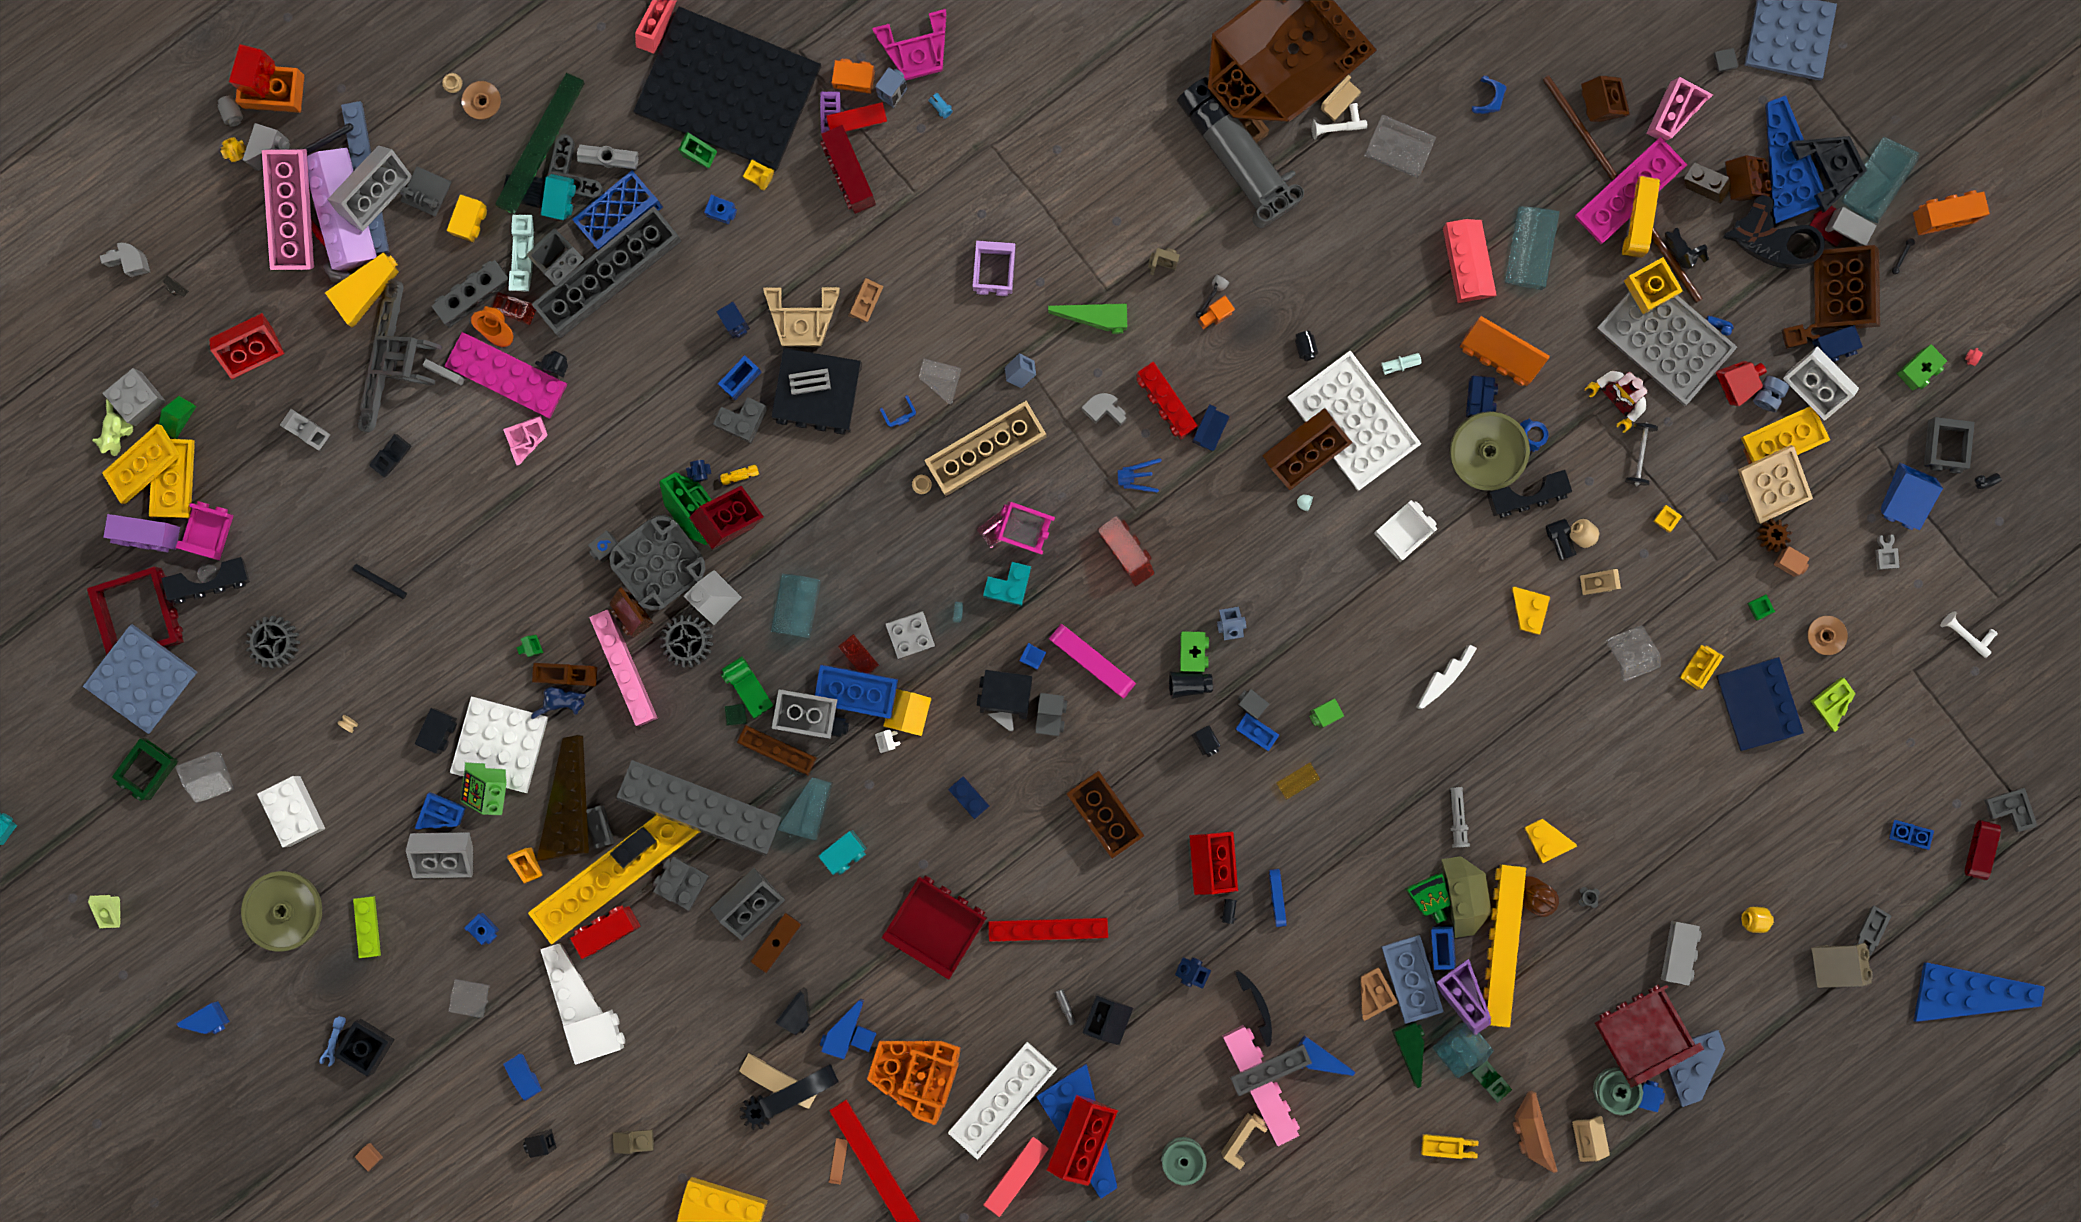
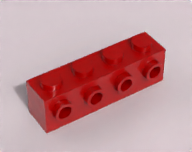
M1154 361L1137 372V383L1142 389H1146L1148 399L1153 405H1157L1159 415L1164 421H1168L1170 424L1169 429L1175 437L1178 436L1181 440L1197 429L1198 425Z

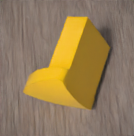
M751 160L743 178L759 186L764 191L773 177L774 170Z

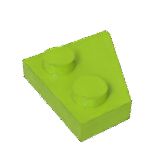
M1841 677L1810 702L1831 731L1836 732L1839 728L1837 725L1841 717L1845 716L1848 704L1852 702L1856 693L1845 678Z

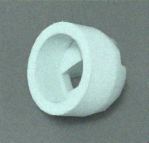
M1301 495L1297 499L1299 508L1308 512L1313 497Z

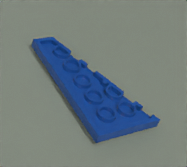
M1087 1063L1036 1095L1060 1135L1076 1095L1096 1101ZM1107 1143L1104 1145L1090 1181L1100 1199L1117 1189Z

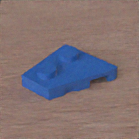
M429 792L415 829L459 826L466 807Z

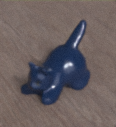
M554 686L546 688L543 692V707L534 711L531 719H535L550 710L565 707L571 709L576 715L584 706L582 699L586 697V694L574 691L565 693L562 688Z

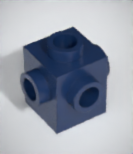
M1183 957L1175 976L1181 978V983L1186 986L1192 987V985L1203 989L1211 970L1202 966L1203 962L1194 957L1191 960Z

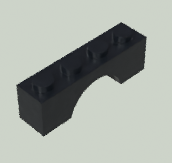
M1566 470L1544 476L1540 490L1533 496L1518 495L1508 486L1489 492L1487 497L1493 516L1499 515L1500 518L1512 515L1511 511L1517 509L1520 513L1530 510V506L1537 504L1538 507L1549 504L1548 500L1556 498V501L1567 499V495L1572 492Z
M242 557L221 562L220 571L217 576L206 583L191 582L182 573L161 578L167 601L174 603V605L183 604L186 602V599L193 597L194 600L204 598L206 594L214 592V594L224 593L230 587H234V589L243 588L246 586L245 583L250 582Z

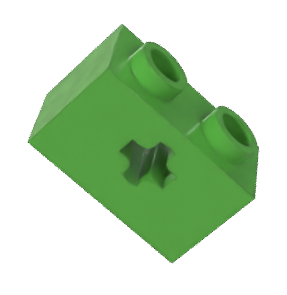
M1930 344L1924 347L1896 374L1912 391L1917 388L1923 389L1930 383L1929 378L1932 375L1937 376L1944 370L1943 365L1947 360Z
M1181 632L1180 672L1203 673L1205 668H1208V656H1205V649L1209 648V637H1205V632ZM1193 647L1200 651L1196 658H1193V654H1189Z
M1331 699L1310 710L1312 715L1309 716L1314 726L1323 728L1344 717V714L1336 699Z

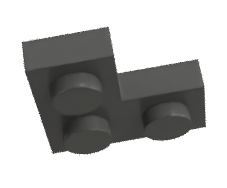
M2025 788L1984 800L1990 819L2010 814L2016 832L2037 827Z

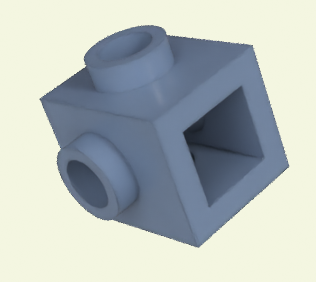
M1239 607L1219 610L1220 621H1217L1218 632L1223 633L1224 640L1244 637L1243 629H1246L1245 617H1241Z

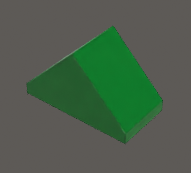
M686 132L678 149L682 157L706 168H710L717 153V150Z
M178 396L161 409L159 425L163 426L169 436L177 439L195 410L196 405Z

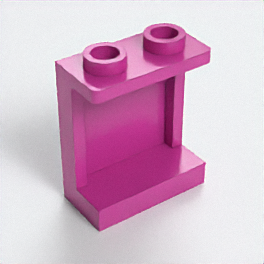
M197 501V504L190 503L189 507H192L186 531L183 540L177 542L176 548L220 560L234 515L228 514V510L216 506L215 510L210 509L209 504Z

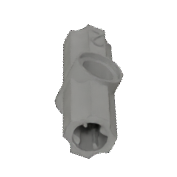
M579 145L577 151V161L580 163L604 165L607 168L636 169L639 159L638 152L612 149L609 146L596 147ZM608 153H611L612 158L608 161H605L604 156Z

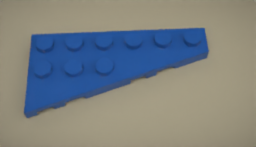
M1786 95L1765 104L1770 182L1772 186L1771 197L1774 203L1772 208L1773 225L1820 208L1814 196L1824 191L1811 156L1809 155L1796 161L1788 145L1791 141L1804 139Z
M1924 962L1914 1021L2041 1007L2045 987Z

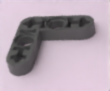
M560 135L555 143L548 176L554 174L579 181L580 188L575 191L574 195L589 199L599 198L603 194V187L598 181L568 174L575 143L569 135ZM566 140H567L568 143L570 144L569 146H566V147H565V151H564V152H565L566 154H568L567 156H566L565 154H563V149H564V148H563V146L561 145V142H562V143H565ZM559 158L566 160V164L562 168L556 166V161ZM584 183H586V186L588 188H593L594 185H596L598 192L595 191L594 194H592L590 190L585 189Z

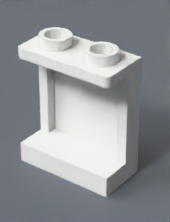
M1412 500L1374 532L1399 562L1403 561L1437 530L1435 527L1437 525L1430 516L1426 517L1422 512L1423 508L1421 505Z
M613 1010L563 1026L575 1065L624 1048L625 1038L623 1033L619 1032L617 1026L619 1025V1018L616 1013H613Z

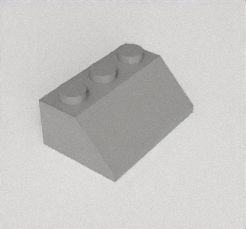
M470 833L410 834L406 854L413 878L473 876V845Z

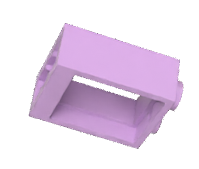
M976 241L973 291H977V294L987 295L988 292H995L998 296H1008V293L1012 294L1015 243ZM981 253L1010 255L1007 286L979 284Z

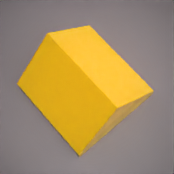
M896 689L892 717L890 719L885 718L883 726L922 736L931 698Z

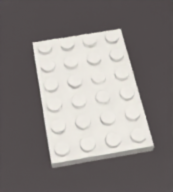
M1351 351L1347 352L1287 397L1305 422L1326 408L1353 443L1333 459L1357 491L1361 490L1421 445L1420 441Z

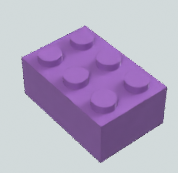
M107 514L103 538L111 539L110 543L121 546H133L168 553L169 549L176 550L180 527L163 522Z

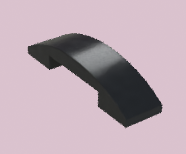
M1236 970L1234 972L1243 991L1250 989L1265 1023L1258 1026L1265 1045L1269 1047L1272 1041V1024L1267 1005L1253 982L1242 972Z
M831 1064L758 1101L768 1119L839 1083Z

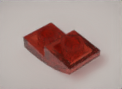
M854 634L838 646L859 672L870 674L880 666Z

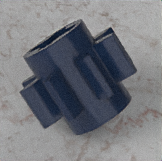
M704 460L690 462V467L686 468L687 476L693 478V482L708 480L707 475L711 474L710 465L705 464Z

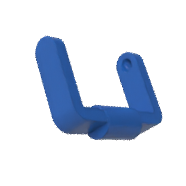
M908 395L905 397L912 412L897 418L891 423L883 408H880L889 427L900 426L916 415Z

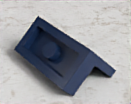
M1209 404L1193 439V443L1214 451L1229 416L1217 411V407Z

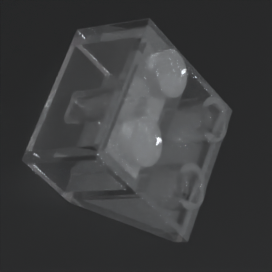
M211 752L176 766L183 787L195 803L234 789L221 752Z

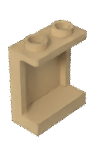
M1247 1113L1221 1151L1223 1158L1241 1170L1245 1163L1237 1152L1254 1127H1258L1263 1132L1267 1131L1264 1119L1256 1113L1253 1115Z

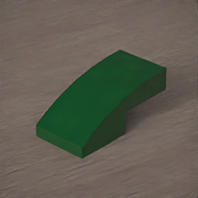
M1484 1057L1469 1069L1497 1103L1512 1091L1511 1087Z

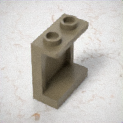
M1866 943L1842 946L1820 945L1812 948L1818 988L1865 986L1872 983L1873 974L1869 968L1868 960L1870 955L1869 950L1866 948Z

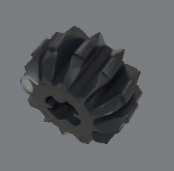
M754 1095L751 1096V1102L745 1100L743 1103L746 1107L740 1108L741 1112L746 1113L741 1115L740 1119L747 1118L744 1125L747 1126L749 1123H752V1130L756 1128L757 1124L760 1130L764 1127L763 1123L766 1125L770 1124L758 1101L763 1098L762 1095H759L757 1101ZM752 1109H760L761 1112L759 1114H761V1116H754V1111H752Z

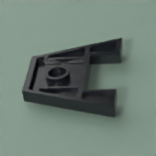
M1850 136L1791 141L1788 143L1796 161L1814 154L1830 186L1829 189L1814 196L1822 213L1827 211L1867 172Z

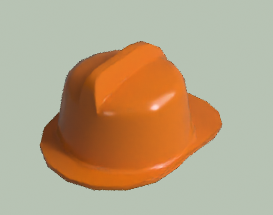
M485 306L482 311H477L472 315L471 323L473 327L494 345L507 347L513 342L512 330L505 323V317L500 310Z

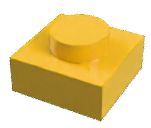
M1664 505L1653 522L1670 533L1682 516L1669 506Z

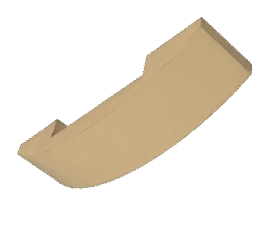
M750 1053L739 1072L772 1092L779 1091L797 1082L796 1079L769 1066L765 1061ZM816 1095L799 1103V1105L809 1109Z

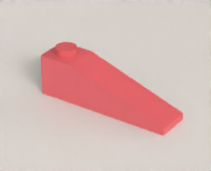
M652 0L635 33L637 48L655 53L677 0Z

